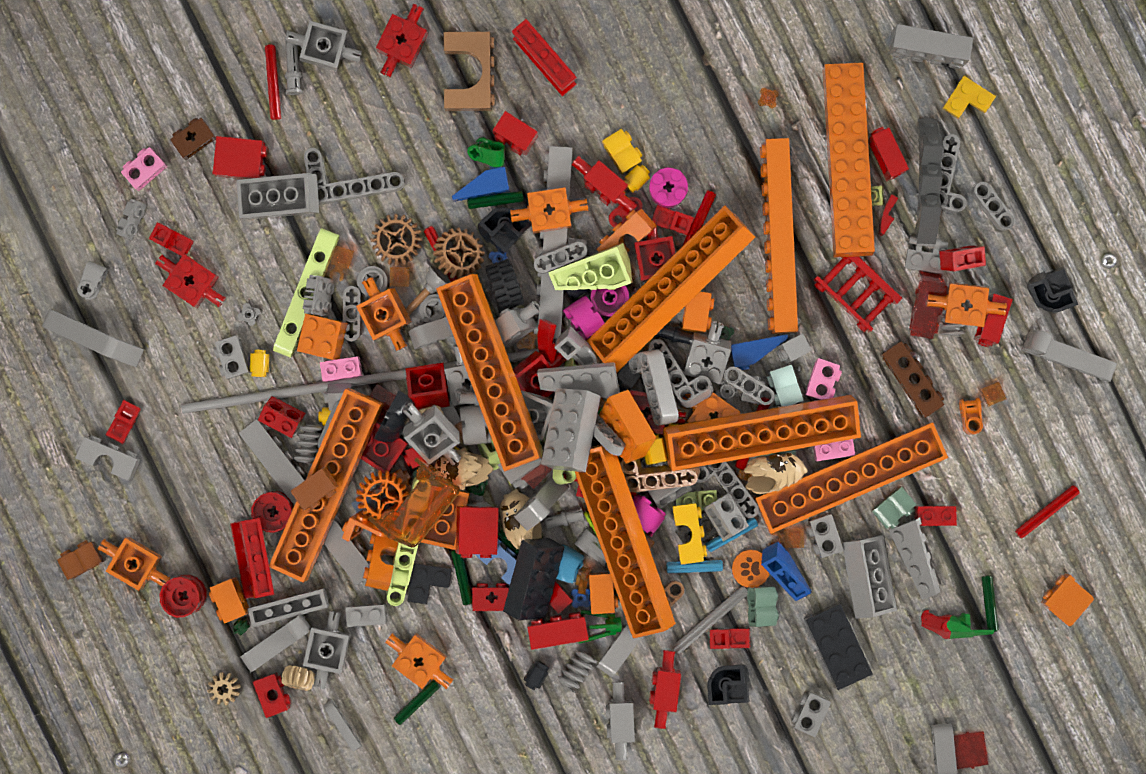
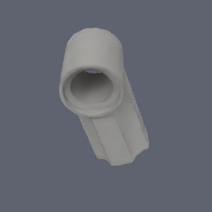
M586 529L574 544L605 566L607 563L598 538Z

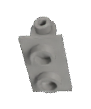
M130 199L129 202L127 201L123 214L128 216L127 220L124 218L120 219L116 228V234L133 240L147 205Z

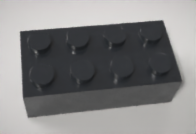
M550 538L523 539L521 541L503 612L518 621L546 618L565 546Z
M837 602L803 618L837 690L873 675L840 603Z

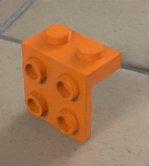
M363 510L350 517L349 521L345 522L342 528L344 532L342 539L349 542L360 535L363 529L384 537L395 530L396 526L389 519H387V522H383V519L380 518L379 522H376L374 516L370 520L368 519V514L363 515Z
M1065 573L1057 578L1052 589L1045 592L1040 603L1067 626H1072L1093 602L1094 598L1075 582L1076 579Z

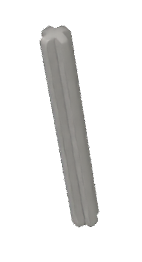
M741 586L672 646L675 653L680 654L743 600L747 596V589Z

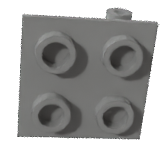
M310 275L307 278L306 288L314 289V291L305 290V292L314 293V295L304 296V298L313 299V301L304 299L302 308L304 313L328 318L332 308L331 295L334 292V280L318 275Z

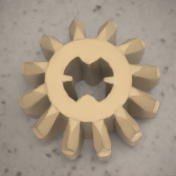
M289 665L285 667L282 673L281 682L290 688L308 691L314 685L315 673L307 668Z
M221 672L219 677L216 675L212 677L214 682L210 681L208 683L213 688L207 690V692L214 693L210 699L214 700L217 697L218 705L221 704L222 700L224 705H228L229 700L231 702L236 701L233 695H240V692L235 689L240 688L241 685L234 684L238 680L237 677L230 680L231 673H228L225 678L224 673ZM225 684L228 691L222 693L220 687Z

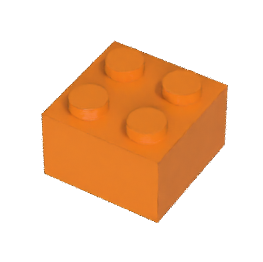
M699 292L684 307L681 330L704 334L706 330L710 329L712 318L708 317L714 306V298H711L712 293Z
M305 314L297 351L331 360L340 359L348 323L318 315Z
M610 572L589 573L591 614L615 613V608H618V596L614 595L613 589H615Z
M237 577L210 587V599L213 603L216 602L218 610H216L217 616L220 621L223 620L224 624L248 614L249 605L247 600L244 599L243 590Z

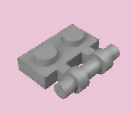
M910 236L909 244H915L916 246L915 250L907 249L904 269L942 275L944 270H941L939 249L947 250L948 242L937 238L936 244H917L916 237ZM922 246L933 247L932 253L922 251Z

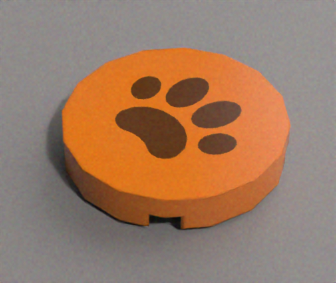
M749 549L740 552L735 557L731 570L733 577L740 585L744 587H758L766 582L769 572L761 565L762 553Z

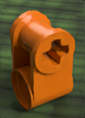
M977 397L975 400L968 401L960 399L959 410L964 432L968 435L979 433L983 428L980 398ZM970 421H974L977 424L976 431L969 429L968 424Z

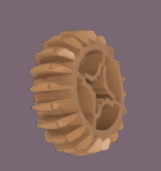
M394 214V220L391 219L390 215H387L388 222L380 219L383 225L380 227L378 224H375L379 231H372L371 233L377 236L370 239L373 243L377 242L376 245L372 246V249H379L375 253L377 257L383 254L381 257L382 262L389 258V265L392 264L393 260H395L396 266H399V260H402V263L405 265L407 264L405 258L408 257L410 261H413L411 254L413 253L416 256L419 254L414 249L422 248L420 244H416L423 241L422 237H416V235L421 234V230L414 231L418 227L417 223L411 226L412 219L409 218L405 222V215H402L400 220H398V214ZM392 225H403L397 232L387 230ZM407 229L412 234L411 246L404 241ZM382 234L389 238L386 251H384L381 244ZM391 236H401V238L399 239L404 245L397 242L395 244H392V242L394 241L392 240ZM398 247L407 250L401 255H391V252Z
M460 227L456 228L455 231L451 228L448 230V233L443 232L442 237L437 238L438 243L434 245L436 251L433 252L434 256H438L434 260L435 263L440 262L438 269L444 268V275L450 272V278H454L456 275L458 279L475 274L476 270L481 268L480 264L484 262L481 256L485 254L484 251L480 250L483 248V244L477 243L480 238L474 239V232L467 234V229L461 232ZM455 240L453 248L446 250L447 242ZM456 251H460L459 253H461L462 256H458L459 254H457ZM472 257L471 264L463 267L465 259Z

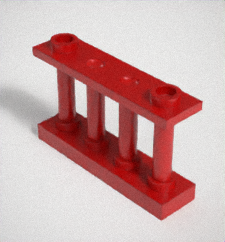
M527 19L511 31L515 36L513 38L514 42L562 97L577 85L574 81L577 79L575 74Z
M859 256L841 257V260L823 279L818 276L814 279L816 282L815 287L822 293L825 291L858 322L856 325L863 332L867 331L869 333L873 330L869 324L888 304L891 305L893 303L896 305L903 299ZM847 264H852L856 268L855 273L835 293L828 284ZM866 277L870 281L869 286L849 306L842 297L860 278ZM880 290L884 294L883 299L863 319L855 311L874 291Z
M260 518L230 523L244 599L274 595Z

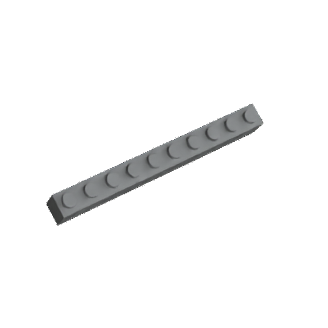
M549 146V151H545V162L548 163V170H544V182H547V189H543V191L565 187L567 200H569L572 148ZM547 206V209L544 210L548 215H552V211H555V209H551V206ZM568 228L541 232L540 239H544L543 246H539V256L567 246ZM562 252L555 255L556 262H565L566 255ZM552 255L548 256L550 260L544 262L542 259V266L538 265V268L545 270L546 265L550 263L551 267L556 266L552 261ZM538 273V277H541V285L537 284L536 296H540V304L538 305L541 311L535 315H539V320L546 319L556 324L553 340H557L561 335L564 290H555L549 273ZM538 327L534 329V334H538Z
M256 419L239 434L295 506L297 500L290 491L306 480L304 477L306 473L299 465L295 466L292 462L294 460L293 456L288 450L284 452L280 446L282 445L280 439L276 435L272 436L269 432L271 428ZM336 514L324 544L357 586L365 580L363 578L364 569L369 567V561H366V556L362 553L364 548L358 541L355 543L353 540L348 542L342 539L344 534L342 531L343 527L339 523L340 517Z

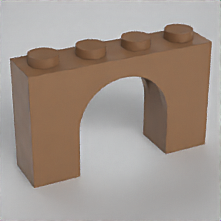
M444 32L445 54L471 55L482 66V76L473 87L468 89H444L445 111H491V106L495 105L494 94H491V87H494V75H491V68H494V56H491V49H494V37L490 36V32Z

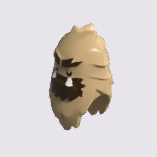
M466 448L455 449L461 456L458 463L454 460L455 465H451L447 458L442 455L437 459L434 466L435 478L444 487H449L453 490L455 488L465 490V487L480 484L488 480V475L494 470L492 466L487 464L489 463L487 458L467 452Z
M792 453L758 456L749 461L744 469L745 473L752 474L748 478L745 488L752 490L756 494L780 491L786 486L789 487L794 483L796 484L808 471L803 462Z
M518 489L504 495V499L499 507L500 520L502 522V529L513 546L519 549L523 539L542 538L540 522L526 531L514 518V515L530 498L523 493H519Z

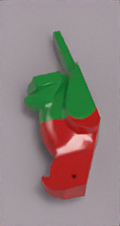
M925 610L921 615V626L939 634L944 639L971 638L973 636L994 634V630H971L970 614H965V612L959 617L953 615L935 616L929 613V610Z

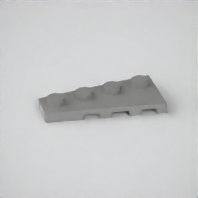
M615 362L538 369L537 372L540 390L556 392V388L588 390L602 398H608L620 393Z
M917 518L890 529L889 533L921 598L925 599L940 593L935 570L931 568L929 562L931 556L930 552L926 551L924 543L926 541L925 534L920 529L921 519Z

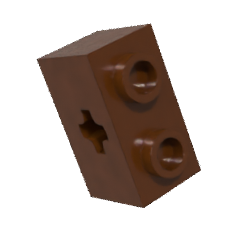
M202 118L191 120L187 128L184 130L179 129L172 134L173 137L170 141L185 160H188L216 140V136ZM190 134L195 135V136H194V138L196 139L195 141L190 140V139H191V137L189 136Z

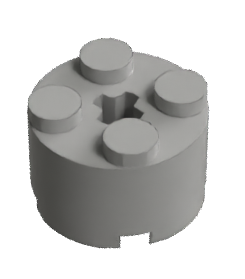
M480 406L460 407L464 445L491 443V435Z

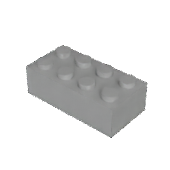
M897 24L891 34L888 53L893 54L892 57L903 59L905 56L911 57V60L916 62L927 60L933 65H942L944 63L949 64L950 68L960 69V67H964L970 61L973 38Z
M302 173L236 180L239 219L250 220L319 213L317 174Z
M556 388L541 461L542 465L555 470L586 472L601 396L588 390Z

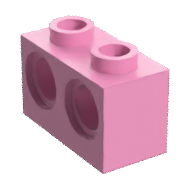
M150 147L148 149L143 148L137 154L138 157L133 162L132 160L128 161L121 171L123 176L137 191L143 189L168 167ZM149 157H154L155 159L152 166L146 165V160ZM139 169L140 176L133 179L132 172Z
M358 356L320 362L323 382L363 376L360 357Z
M817 358L804 395L817 400L833 398L836 390L833 388L834 383L839 381L842 372L839 370L840 365ZM825 366L832 370L830 377H825L822 374ZM818 385H823L826 388V392L822 396L816 392Z
M853 439L813 446L815 461L854 456Z

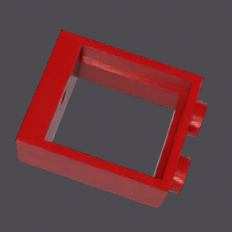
M880 127L870 134L871 137L868 139V144L887 182L904 174L909 170V167L890 128L884 129Z
M995 293L988 296L989 302L1007 303L1006 309L998 308L1006 310L1005 316L990 313L986 315L984 327L978 326L974 336V340L978 341V345L992 347L995 344H999L1013 299Z

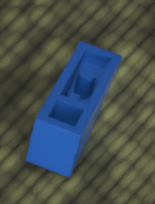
M490 166V170L484 171L452 196L453 202L510 192L505 167Z
M788 335L731 345L733 367H737L740 370L750 369L749 365L755 364L788 339Z
M779 542L763 549L761 565L795 601L811 594V589L791 555Z

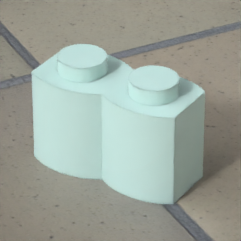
M792 365L769 372L767 381L769 387H773L775 390L774 402L776 406L784 407L803 402Z

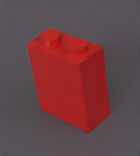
M216 136L212 174L216 177L236 179L261 178V176L265 175L263 157L267 156V146L261 140Z
M457 506L456 553L461 554L462 558H472L473 554H480V558H492V555H497L498 508L489 506Z

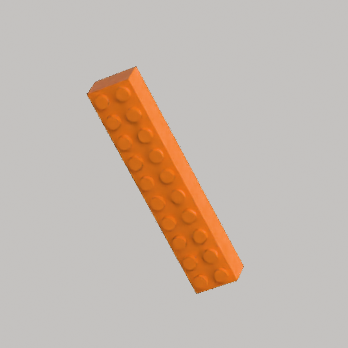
M863 63L825 64L822 71L833 257L872 256L875 252L864 67Z
M789 138L766 139L760 147V158H763L764 162L760 167L761 177H764L761 193L762 197L765 196V202L762 204L763 216L766 215V221L763 223V233L767 235V240L764 242V253L768 254V260L765 261V273H769V279L766 280V292H770V298L767 300V311L771 312V318L768 319V330H771L772 334H790L798 332Z
M724 205L587 342L603 363L615 362L617 373L723 270L755 236Z
M470 274L436 288L504 472L542 458V446L478 275Z
M351 388L344 390L306 478L308 479L317 471L326 467L339 487L334 489L336 493L330 498L326 499V497H323L319 500L321 504L313 510H310V508L303 510L296 501L270 561V568L303 583L309 579L384 403Z
M852 395L663 428L667 463L672 471L861 438L858 403Z
M931 422L802 477L801 480H798L796 484L794 483L789 487L786 486L780 491L764 493L754 497V500L759 507V512L768 533L772 534L945 460L948 456L934 423Z
M601 444L592 446L586 472L575 471L631 635L634 639L664 632L676 623L618 456L609 453Z

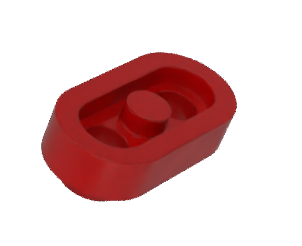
M629 197L638 205L635 209L636 212L642 209L643 206L640 199ZM619 205L609 215L610 225L614 228L619 224L614 220L616 216H620L622 218L621 223L624 224L627 221L625 217L629 212Z

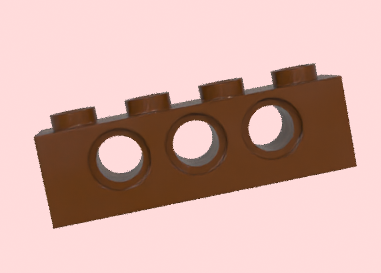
M900 341L880 354V356L922 418H926L944 406L942 402L944 398L938 390L935 391L931 386L933 381L928 375L923 374L921 371L923 367L917 359L914 360L910 353L912 351L908 344H903ZM901 357L905 358L908 362L906 368H901L898 364ZM912 373L918 376L916 384H912L909 381V376ZM923 389L929 392L927 400H923L920 397V392Z

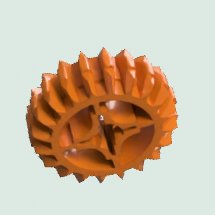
M378 470V476L371 472L370 480L368 477H364L366 484L359 483L362 489H357L356 493L361 496L356 497V501L361 502L358 504V508L363 509V515L368 514V519L371 520L375 516V521L379 522L380 517H382L383 522H387L386 517L390 516V519L394 520V513L397 516L401 515L398 509L405 510V506L401 503H408V499L404 497L409 494L408 491H403L407 486L406 484H401L403 481L401 477L396 479V473L389 477V471L386 470L385 474L382 475L381 470ZM377 483H381V485H380V487H379L378 489H376V490H372V489H371V491H369V489H370L373 485H375V484H377ZM388 483L397 489L398 496L388 492ZM384 491L386 498L381 500L380 503L378 495ZM366 497H371V499L377 501L376 509L367 503ZM395 502L392 507L383 510L386 504Z

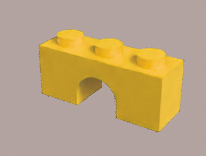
M696 503L672 506L675 526L686 525L692 533L688 542L678 544L680 564L703 562L704 557H707L706 546L701 543V538L704 537L703 526H699L698 518H702L701 508L697 507Z

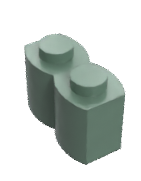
M900 486L876 505L871 512L886 529L889 527L893 529L900 523L899 519L903 515L907 517L915 511L914 506L916 503Z
M748 587L749 626L763 627L775 626L779 618V613L776 609L778 593L775 587Z

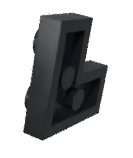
M414 563L408 602L427 604L430 585L449 588L452 569Z

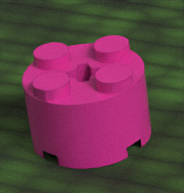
M674 168L660 169L653 175L649 184V195L652 201L665 208L678 206L684 200L688 191V183L685 176L680 170ZM666 184L673 186L671 192L663 189Z
M626 286L616 289H596L591 291L590 301L599 315L610 318L629 300V292ZM607 293L615 296L612 303L605 301Z
M586 296L581 297L562 310L568 320L570 319L572 328L585 341L604 324L598 311L596 312L593 304Z
M638 494L632 499L642 528L646 532L645 534L652 537L665 520L666 513L658 507H651V502Z

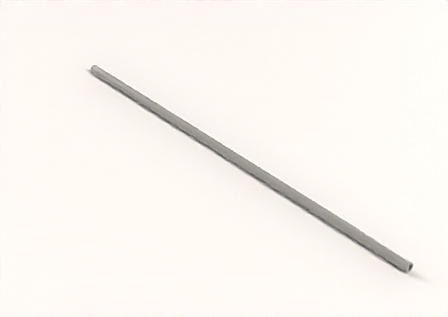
M539 350L507 353L511 363L523 361L533 352H539ZM406 369L182 404L181 408L182 413L185 414L268 401L271 396L281 399L328 391V384L351 383V387L402 380L406 379Z

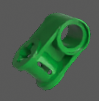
M480 137L476 140L475 144L470 145L467 149L469 157L474 161L488 164L491 167H501L504 165L505 145L501 142Z

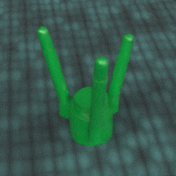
M581 610L582 614L608 618L605 620V624L588 626L589 629L605 628L608 632L591 636L589 640L578 642L579 644L609 635H616V632L622 631L621 617H615V614H591V611Z

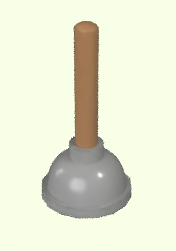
M430 265L428 267L429 271L426 274L427 284L424 286V290L407 306L406 311L408 315L430 293L433 294L437 291L436 288L450 283V280L435 266Z

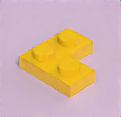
M963 76L942 109L957 119L960 118L968 104L986 113L996 96Z

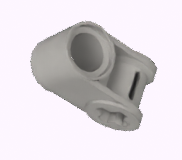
M89 261L85 266L83 276L77 288L79 295L87 300L95 299L102 283L106 279L108 268ZM85 288H90L91 292H85Z

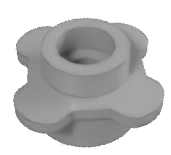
M245 303L242 312L238 314V319L240 321L244 320L248 322V325L252 326L256 323L255 320L260 315V310Z
M724 380L721 382L720 389L716 391V395L724 398L727 403H731L733 396L738 390Z

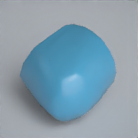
M563 545L565 548L556 579L573 583L576 582L578 570L584 565L585 556Z

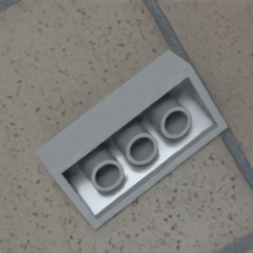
M884 535L843 542V554L855 619L876 617L897 611Z

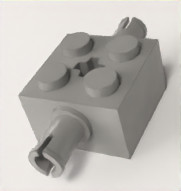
M309 21L306 34L302 35L287 30L285 42L301 46V62L334 71L338 70L340 59L345 58L359 63L362 54L361 50L345 47L347 31ZM325 42L328 48L321 50L318 45H322Z
M533 301L527 307L520 309L516 307L509 310L508 308L499 314L500 317L495 320L505 349L512 347L538 327L532 316L541 311L538 303Z
M712 321L709 335L694 331L684 363L683 374L695 378L706 376L711 382L721 384L731 352V341L720 338L724 324L719 322L717 326V321ZM702 384L699 389L704 390L705 384Z
M457 344L453 345L457 361L444 363L452 406L459 405L457 402L458 392H474L471 382H465L466 378L469 381L470 379Z
M411 402L408 403V406L405 405L402 412L411 420L404 427V438L428 464H431L442 455L447 458L451 465L456 464L454 460L457 463L460 461L461 456L453 449L454 446L460 443L459 431L435 405L422 414Z
M329 611L326 627L313 626L311 628L303 666L317 670L313 687L318 688L320 684V689H325L328 672L341 674L344 670L351 634L339 632L338 625L342 614L340 612L335 614V611ZM327 645L329 646V649L332 650V652H329L328 655L325 654L326 651L323 650V648H325Z
M624 681L612 682L613 699L609 700V705H606V719L610 718V724H606L607 738H611V743H615V760H628L627 742H635L633 700L625 699Z

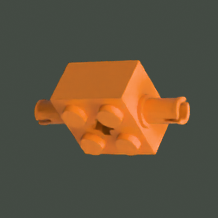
M565 187L527 193L529 206L523 209L510 210L512 222L529 219L532 223L533 234L571 228V213L588 211V205H586L587 198L569 201L567 200ZM547 206H551V209H555V211H552V215H548L547 212H544V210L547 209Z
M373 277L363 281L362 284L370 298L356 307L373 341L389 336L396 351L406 347L407 344L400 333V328L412 323L396 289L391 288L380 292ZM386 311L387 314L385 317H382V314Z
M949 282L948 295L928 294V300H935V302L927 301V306L944 308L946 310L945 323L984 327L985 317L988 313L1005 316L1006 310L998 308L1006 309L1007 303L989 302V287ZM969 300L972 306L965 310L961 304Z
M712 393L710 397L691 407L693 412L686 422L693 423L710 420L709 413L713 414L716 412V417L721 418L738 415L741 412L715 393ZM685 394V396L690 398L691 394Z
M130 537L125 538L119 548L105 539L101 542L102 545L98 547L99 551L112 557L106 572L138 591L143 590L149 580L163 586L171 579V577L156 570V566L162 556ZM136 560L137 567L132 568L133 564L131 561Z
M393 633L386 640L385 644L397 651L399 655L392 664V667L421 689L432 679L447 689L454 680L442 672L439 667L447 656L417 633L406 644L393 635ZM415 657L417 659L422 657V663H424V665H416Z

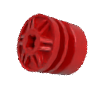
M270 491L260 495L254 501L251 507L252 519L260 518L263 531L275 533L286 527L294 504L286 494L280 491ZM275 506L279 513L272 516V512L269 510Z
M190 574L180 575L168 580L162 586L159 594L160 604L168 615L176 618L186 617L199 611L204 606L207 590L204 583L198 577ZM187 591L188 596L186 599L183 598V592Z

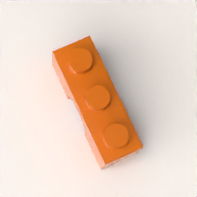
M642 209L637 212L633 210L625 217L627 221L624 224L620 222L612 229L614 233L610 237L606 235L599 241L601 245L596 250L600 252L623 243L628 253L630 250L624 243L625 234L632 235L639 242L657 225Z
M393 530L384 537L371 533L369 544H373L372 550H368L366 561H369V567L364 569L363 578L366 579L365 586L388 591L394 566L385 564L380 556L395 555L400 531Z

